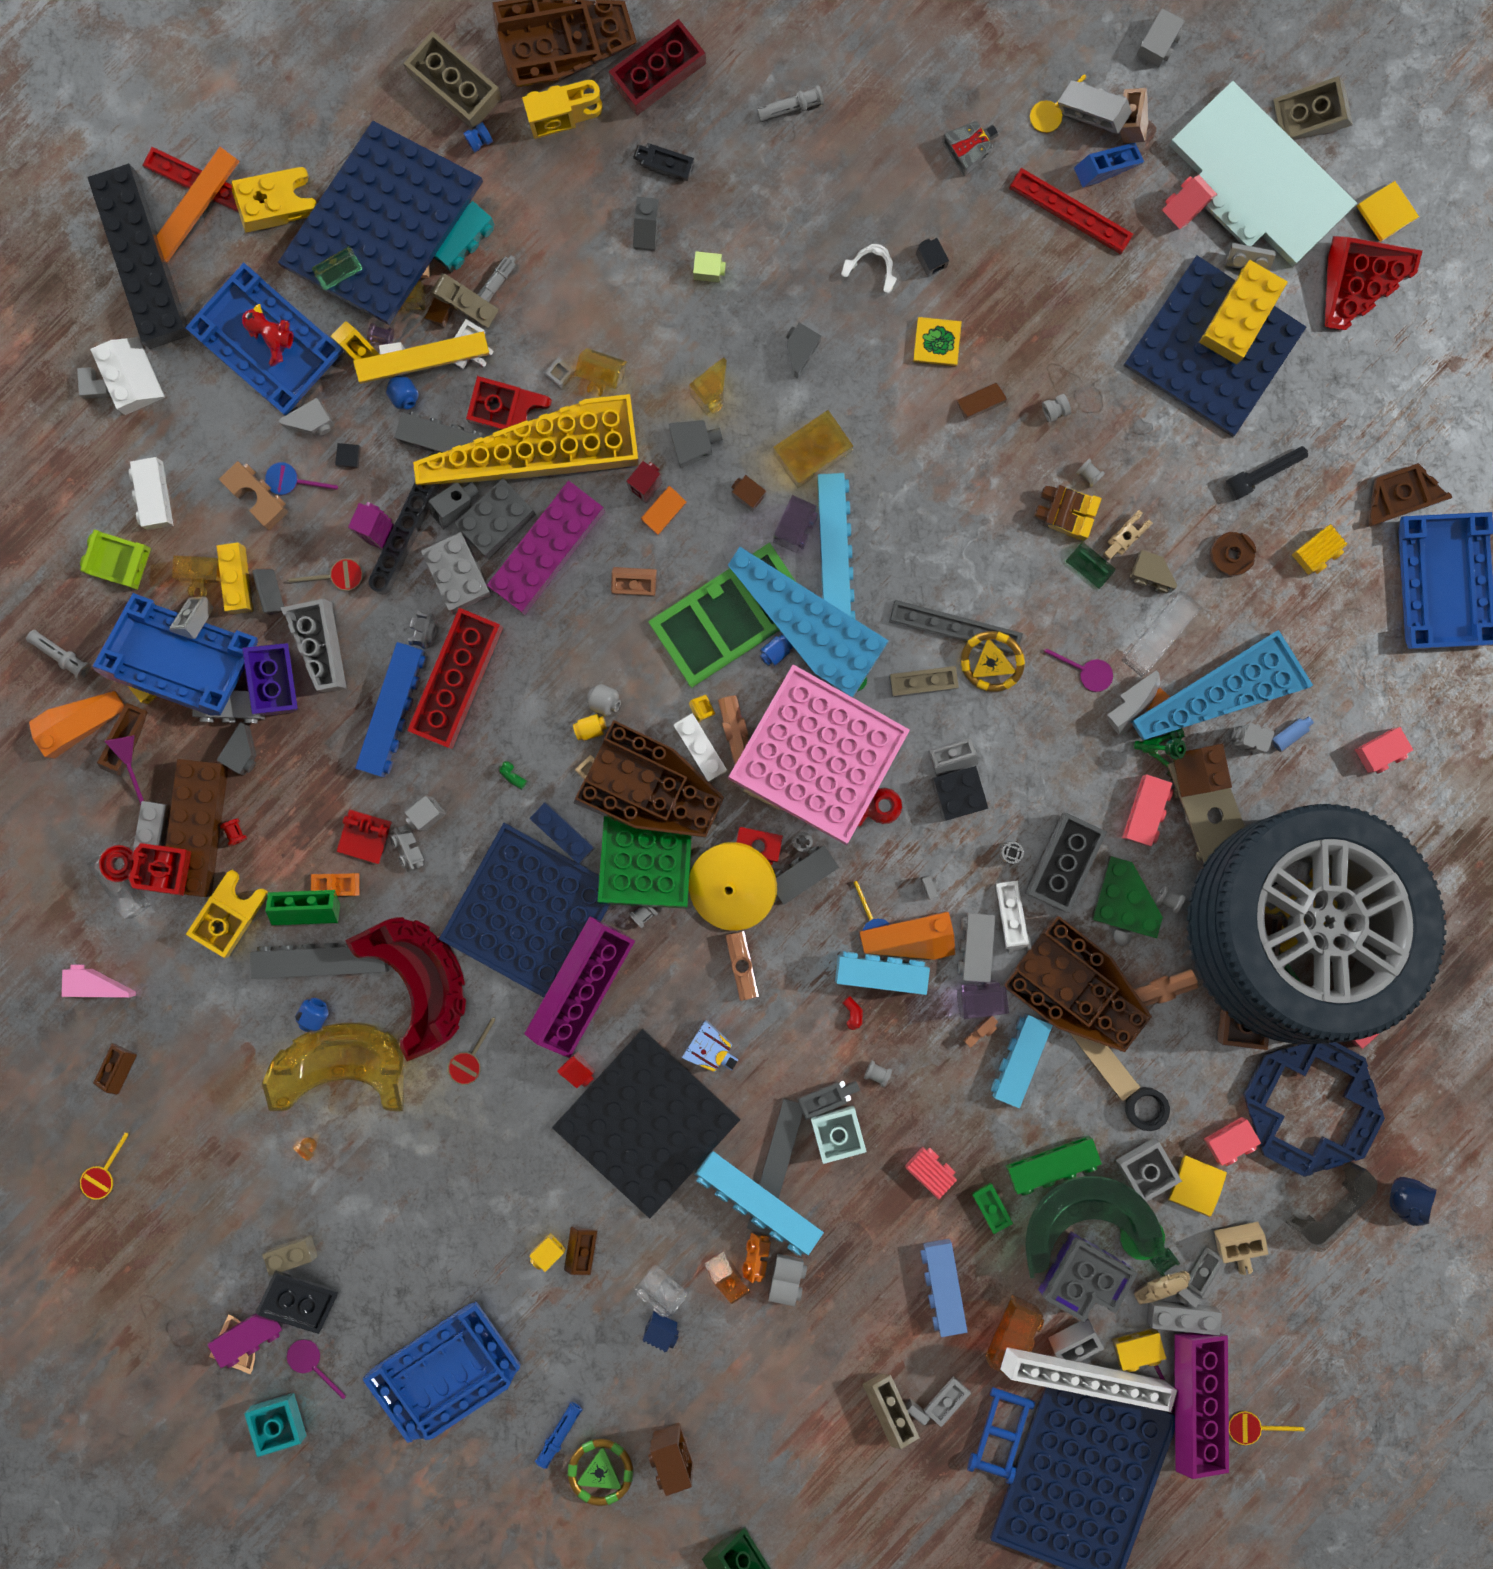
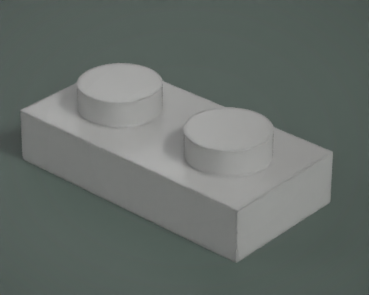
M1232 243L1225 260V266L1242 269L1251 260L1270 271L1276 256L1275 251Z
M953 1376L925 1407L924 1412L942 1427L971 1392Z

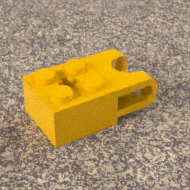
M584 80L561 87L556 85L550 87L547 91H534L522 97L534 139L576 128L575 123L596 118L601 115L603 110L600 89L593 80ZM587 88H591L594 90V93L584 94V91ZM597 104L594 110L587 109V107Z
M304 167L232 181V193L245 233L308 218L317 204L316 200L313 198H300L294 193L295 189L306 185L309 175Z
M234 870L226 873L185 934L223 958L230 956L268 897L267 890L258 889L250 898L240 899L235 892L239 874ZM222 922L224 930L218 933V928L215 925Z

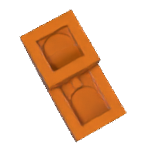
M359 873L311 874V891L335 890L337 896H359Z

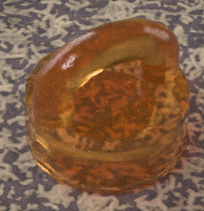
M307 1137L301 1142L298 1140L292 1147L302 1158L310 1161L314 1156L313 1152L317 1147V1142L315 1139ZM307 1143L311 1144L309 1149L305 1146Z

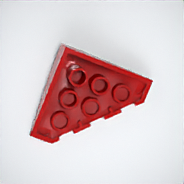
M1333 236L1328 256L1325 327L1347 330L1352 326L1350 321L1358 315L1364 316L1376 306L1375 301L1382 296L1388 297L1400 287L1398 283L1405 277L1412 278L1417 274L1423 250L1351 237Z

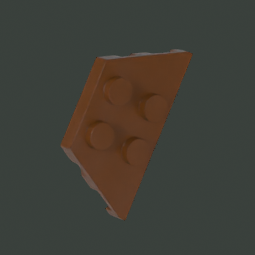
M1419 463L1382 475L1374 479L1369 526L1371 527L1447 501L1453 497L1449 492L1446 493L1438 485L1439 482L1433 476H1429Z

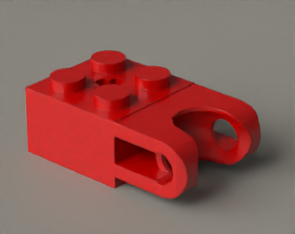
M477 376L466 420L468 423L500 431L527 421V415L534 408L548 409L551 406L552 399L546 395L524 390L520 387ZM494 401H498L497 403L500 406L495 410H492L489 404H493Z

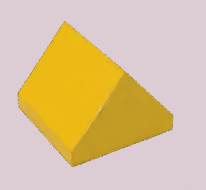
M707 695L692 699L689 702V706L698 723L715 715Z

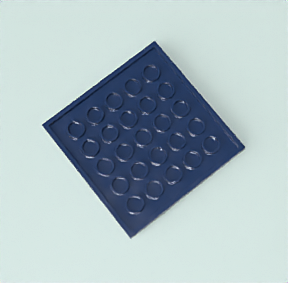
M1196 255L1123 366L1234 437L1307 327L1274 306L1245 357L1238 364L1200 344L1199 341L1234 284L1235 279Z
M503 822L439 940L544 998L589 917L591 916L602 921L610 905L598 904L599 874Z

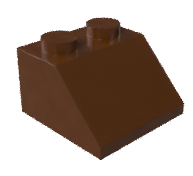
M1223 743L1188 750L1182 759L1173 760L1181 797L1232 788Z

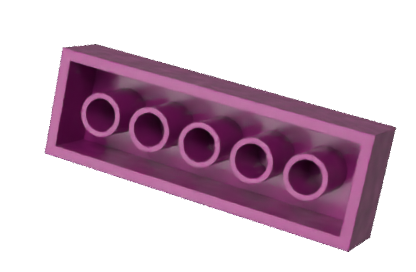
M568 480L487 586L523 615H526L604 515V507Z
M590 916L524 1035L535 1044L570 1058L635 940Z
M1191 1332L1175 1334V1389L1177 1390L1175 1396V1471L1191 1479L1229 1473L1228 1335L1220 1333L1219 1336Z

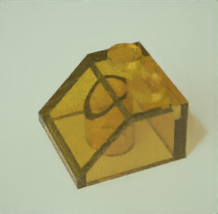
M724 357L689 384L690 396L706 415L710 412L712 414L716 413L723 406L727 377V360Z

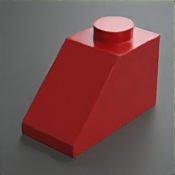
M577 1051L557 1072L574 1087L578 1088L582 1085L585 1088L594 1079L591 1075L594 1074L595 1070Z

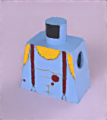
M707 1020L704 1021L682 1056L683 1059L716 1072L720 1064L732 1071L739 1060L728 1053L732 1043Z

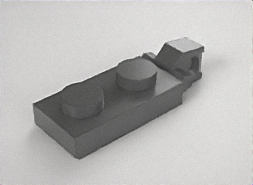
M844 1081L799 1097L797 1100L805 1120H808L847 1104V1101L851 1100L850 1095L860 1091V1088L856 1081L845 1085Z

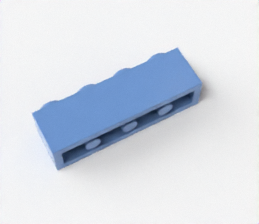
M950 1239L923 1243L924 1250H921L920 1253L922 1263L927 1264L928 1272L924 1273L926 1285L931 1286L932 1291L928 1298L930 1308H935L936 1317H932L934 1330H939L941 1337L968 1333L952 1243Z

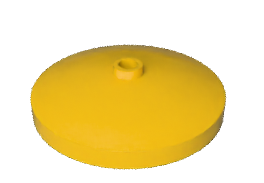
M725 842L709 848L696 860L689 875V895L695 909L707 922L724 930L738 931L755 926L770 912L777 895V881L772 866L759 851L746 844Z

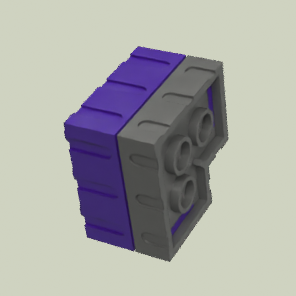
M1070 1231L1067 1241L1062 1245L1055 1262L1052 1263L1044 1282L1039 1286V1292L1045 1300L1083 1322L1086 1321L1089 1316L1088 1313L1095 1303L1107 1307L1108 1310L1116 1314L1138 1273L1123 1260L1120 1261L1116 1256L1099 1249L1095 1244L1080 1238L1076 1233Z

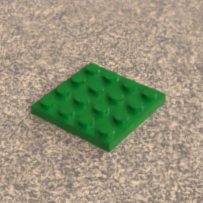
M604 816L598 904L687 909L692 836L635 829Z

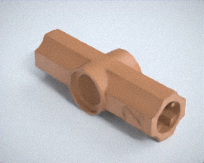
M734 695L719 699L718 702L724 721L722 724L725 736L730 744L732 758L736 764L748 744L747 737L749 736L744 717L742 718L738 698Z
M741 931L725 935L740 1001L759 997L745 932ZM739 960L748 962L749 967L746 971L740 972L736 969V963Z
M1190 969L1170 977L1157 978L1152 980L1150 984L1136 988L1134 991L1146 1007L1154 1003L1160 1004L1173 1000L1177 995L1187 993L1199 987L1196 976Z

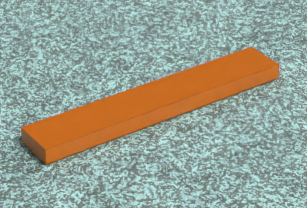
M219 147L157 234L161 251L167 263L240 162L222 147Z

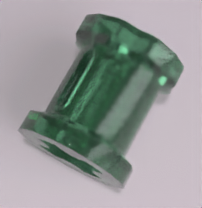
M1168 1247L1158 1258L1150 1260L1162 1277L1174 1265H1180V1262Z

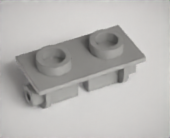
M403 825L398 828L400 832H398L397 828L390 832V842L394 848H397L400 854L398 856L399 863L403 869L406 868L408 873L414 869L413 865L415 868L423 866L422 861L424 859L418 846L410 849L409 845L416 841L411 828Z

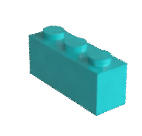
M472 200L434 258L450 273L454 269L458 270L463 265L465 257L469 253H474L479 247V242L493 232L495 224L492 217Z

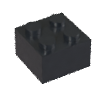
M976 766L931 779L943 821L989 809Z

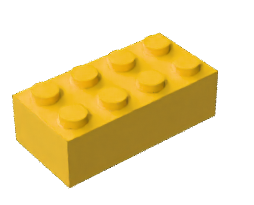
M1249 260L1242 268L1199 343L1231 362L1238 364L1245 357L1288 281Z

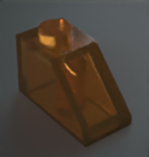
M724 1252L714 1256L705 1263L714 1285L731 1304L750 1293L749 1288L734 1264Z

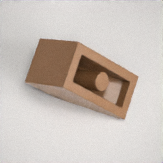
M1124 89L1123 96L1128 99L1132 113L1120 130L1123 143L1145 142L1148 128L1147 89Z

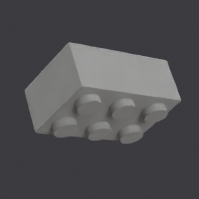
M461 532L421 551L445 604L452 614L457 613L458 608L465 609L493 596L472 550Z

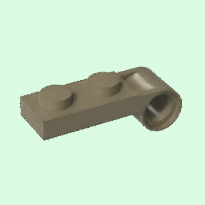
M441 273L431 291L435 298L450 304L486 329L489 328L499 311L498 308Z

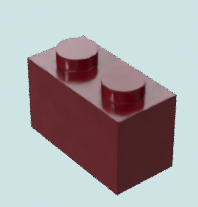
M642 461L627 479L628 489L647 503L662 484L661 474L659 473L660 469L652 462L647 464Z

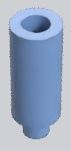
M1309 716L1304 720L1299 718L1272 739L1273 746L1279 752H1282L1310 731L1309 727L1314 724L1313 720Z

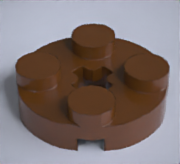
M1227 532L1217 538L1210 549L1213 566L1227 577L1239 576L1247 572L1255 562L1256 546L1252 539L1243 533ZM1228 550H1237L1239 552L1236 555L1238 559L1230 558Z

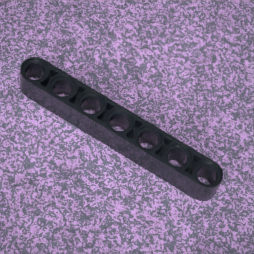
M432 452L428 456L437 454L438 452ZM414 482L369 577L370 588L378 594H387L392 589L429 511V500L436 496L441 484H432L430 488L424 489L422 485H416V482ZM417 499H422L423 505L418 509L413 508L414 502ZM407 519H413V526L408 529L404 528V522ZM404 539V545L401 548H395L396 540ZM393 558L395 560L394 566L387 569L385 562ZM384 578V587L376 588V581Z

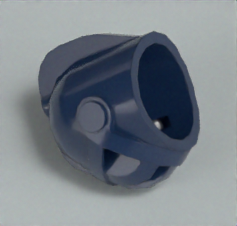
M1399 1177L1392 1184L1389 1200L1390 1207L1407 1224L1424 1226L1430 1223V1213L1437 1189L1431 1188L1415 1179Z

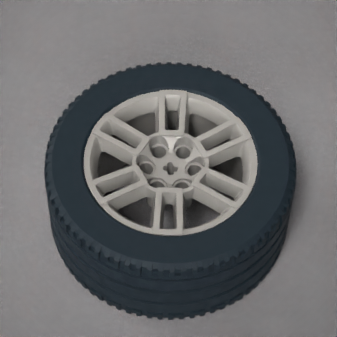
M1338 804L1301 806L1247 825L1229 836L1209 855L1207 861L1202 865L1204 868L1199 871L1198 877L1194 881L1196 885L1191 890L1192 894L1189 897L1190 906L1187 907L1188 916L1186 918V921L1189 922L1186 929L1189 935L1187 940L1190 941L1191 945L1189 946V950L1192 953L1191 958L1195 961L1196 965L1194 967L1199 973V979L1203 980V986L1207 988L1208 994L1215 998L1214 1002L1219 1004L1223 1011H1227L1230 1018H1233L1238 1024H1244L1243 1027L1251 1030L1253 1033H1261V1036L1271 1040L1291 1044L1346 1042L1364 1039L1390 1029V1027L1399 1024L1400 1021L1407 1018L1406 1015L1411 1014L1420 1005V1001L1426 998V993L1431 990L1430 985L1435 983V976L1439 974L1440 970L1438 967L1443 962L1441 957L1445 953L1443 946L1446 945L1444 935H1447V930H1444V925H1447L1446 920H1444L1446 913L1442 908L1444 902L1440 899L1441 891L1437 889V880L1433 879L1432 876L1434 874L1432 871H1429L1428 863L1424 862L1422 859L1423 855L1416 851V846H1412L1410 840L1404 838L1402 832L1396 831L1393 825H1387V821L1380 820L1378 816L1369 815L1367 811H1361L1350 806ZM1295 861L1313 864V889H1308L1285 872L1284 869ZM1329 873L1332 875V880H1331V884H1330V885H1329ZM1277 882L1296 896L1298 901L1295 902L1272 887L1273 883ZM1333 899L1337 902V909L1333 906ZM1314 900L1316 902L1315 908L1313 907ZM1266 902L1272 903L1290 915L1288 927L1270 936H1267L1264 915ZM1344 920L1349 924L1348 929L1344 926ZM1293 937L1297 938L1298 943L1279 956H1275L1272 950L1273 947ZM1334 939L1338 943V948L1333 944ZM1305 953L1313 954V987L1296 980L1284 967ZM1348 955H1352L1357 959L1350 973ZM1330 960L1332 961L1334 978V989H1332L1331 991Z

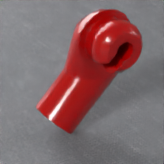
M848 996L842 1002L850 1011L847 1027L850 1030H856L862 1025L863 1010L851 996Z

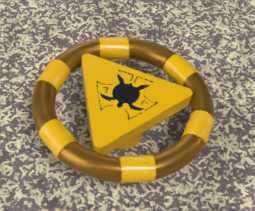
M986 631L976 634L968 640L961 653L960 661L966 678L974 686L984 691L1000 692L1007 690L1020 680L1024 672L1025 659L1021 647L1013 638L1001 632ZM991 639L1007 644L1013 650L1017 665L1016 669ZM987 640L973 673L969 661L970 652L981 641ZM1013 674L1006 681L999 684H990L977 678Z

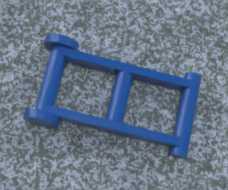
M992 1387L990 1391V1396L993 1397L977 1453H971L967 1471L973 1472L976 1468L1006 1478V1484L1011 1485L1016 1473V1467L1012 1465L1029 1409H1034L1035 1401ZM999 1399L1023 1407L1015 1433L992 1426ZM989 1434L1012 1442L1005 1468L981 1461Z

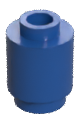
M781 634L760 649L762 653L760 658L767 666L771 664L775 667L790 654L793 646Z

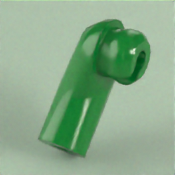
M504 761L502 766L499 767V773L510 784L522 790L527 780L512 772L514 769L512 763Z

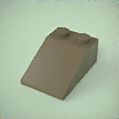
M1340 76L1273 99L1278 125L1293 140L1331 133L1353 125L1345 84Z

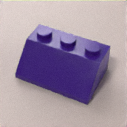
M288 643L242 648L252 715L294 713L298 708Z

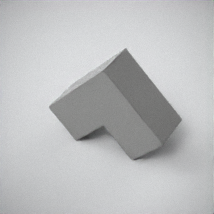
M77 368L79 396L83 399L111 397L104 380H96V371L93 368Z

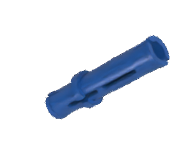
M570 1402L552 1435L545 1440V1446L535 1460V1463L541 1468L547 1469L554 1455L560 1452L561 1444L583 1410L578 1404Z

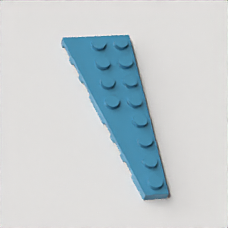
M1277 630L1137 717L1131 723L1143 741L1310 688L1313 684L1284 637Z

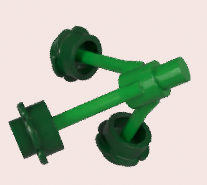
M1181 728L1168 732V734L1158 738L1144 740V742L1135 741L1134 749L1142 750L1143 753H1149L1150 756L1168 767L1167 764L1170 763L1158 754V750H1164L1166 755L1172 760L1182 759L1186 753V745L1182 741L1185 734ZM1170 738L1165 746L1159 745V742ZM1168 770V772L1166 773V775L1171 778V779H1170L1171 781H1173L1172 776H1171V773H1170V771Z

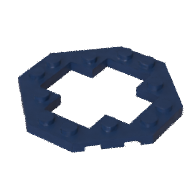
M1336 1042L1296 1044L1264 1054L1243 1093L1255 1133L1261 1142L1259 1146L1262 1155L1303 1177L1341 1166L1350 1161L1364 1159L1385 1119L1377 1099L1378 1095L1367 1068L1366 1058ZM1316 1057L1352 1076L1343 1097L1362 1106L1342 1146L1322 1136L1313 1155H1310L1275 1137L1285 1116L1265 1105L1285 1066L1306 1076Z

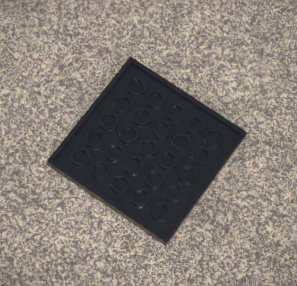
M642 1029L554 1124L552 1129L650 1219L735 1127L741 1118L647 1031Z

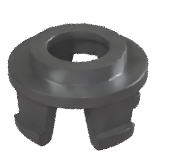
M417 611V617H412L410 628L415 630L414 636L408 639V643L411 646L417 645L421 646L422 649H428L429 645L434 643L438 621L435 620L433 613L423 614L421 611Z

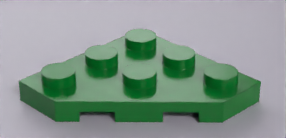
M1109 856L1091 920L1157 939L1163 916L1133 862Z

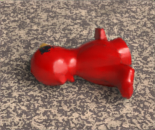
M258 304L254 309H250L243 314L242 324L251 337L254 336L257 339L258 334L262 335L264 342L270 348L271 358L269 365L273 367L283 362L282 353L285 348H291L293 332L289 331L290 323L288 321L281 320L279 324L269 322L263 315L261 305Z

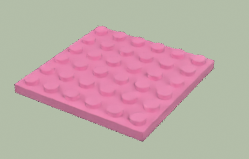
M792 665L728 779L847 845L910 729L799 667Z

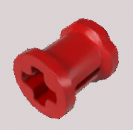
M239 818L220 825V828L225 831L229 840L227 843L229 847L247 840V836L243 835L238 824L240 822Z

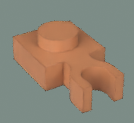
M989 1014L963 1041L971 1048L981 1037L983 1038L985 1035L987 1037L990 1036L997 1029L995 1025L998 1021Z

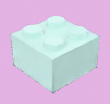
M853 1105L825 1112L811 1118L823 1164L866 1152Z

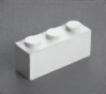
M157 457L131 461V469L128 472L130 480L134 483L135 490L132 491V496L138 507V512H136L138 524L146 530L174 526L163 461Z
M693 713L674 724L675 729L708 782L727 772L726 767Z

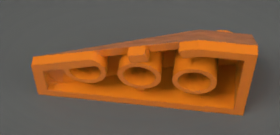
M112 691L48 709L29 721L32 738L44 757L55 759L119 716L125 704L117 692Z
M946 911L859 931L863 951L866 954L931 960L956 955L952 923L949 912Z

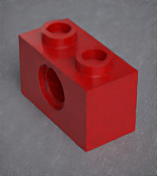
M739 827L736 842L752 847V843L755 840H761L765 845L761 854L768 860L770 865H773V861L778 862L783 835Z

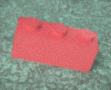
M1150 775L1142 776L1122 837L1123 839L1147 847L1152 846L1153 843L1156 844L1160 831L1157 830L1159 823H1162L1166 816V810L1164 809L1166 801L1169 802L1173 794L1171 782Z

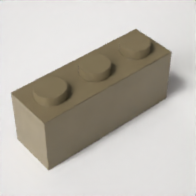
M879 1374L862 1384L891 1447L903 1449L920 1438L891 1375Z

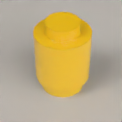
M597 713L577 720V723L573 724V729L578 741L582 739L586 741L604 735L607 725L604 717H599Z

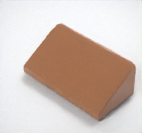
M613 567L611 593L655 596L657 570Z

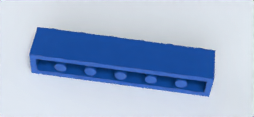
M396 643L355 769L384 778L386 774L390 773L393 762L390 760L392 754L397 752L400 743L397 740L399 733L403 732L406 726V719L404 717L406 711H410L413 698L411 696L413 690H417L420 677L418 675L420 669H424L427 656H425V651L403 643Z

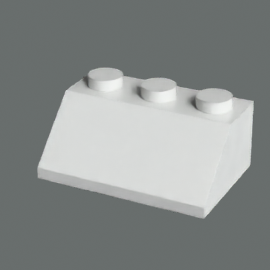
M138 337L110 340L90 349L116 409L124 415L165 398Z

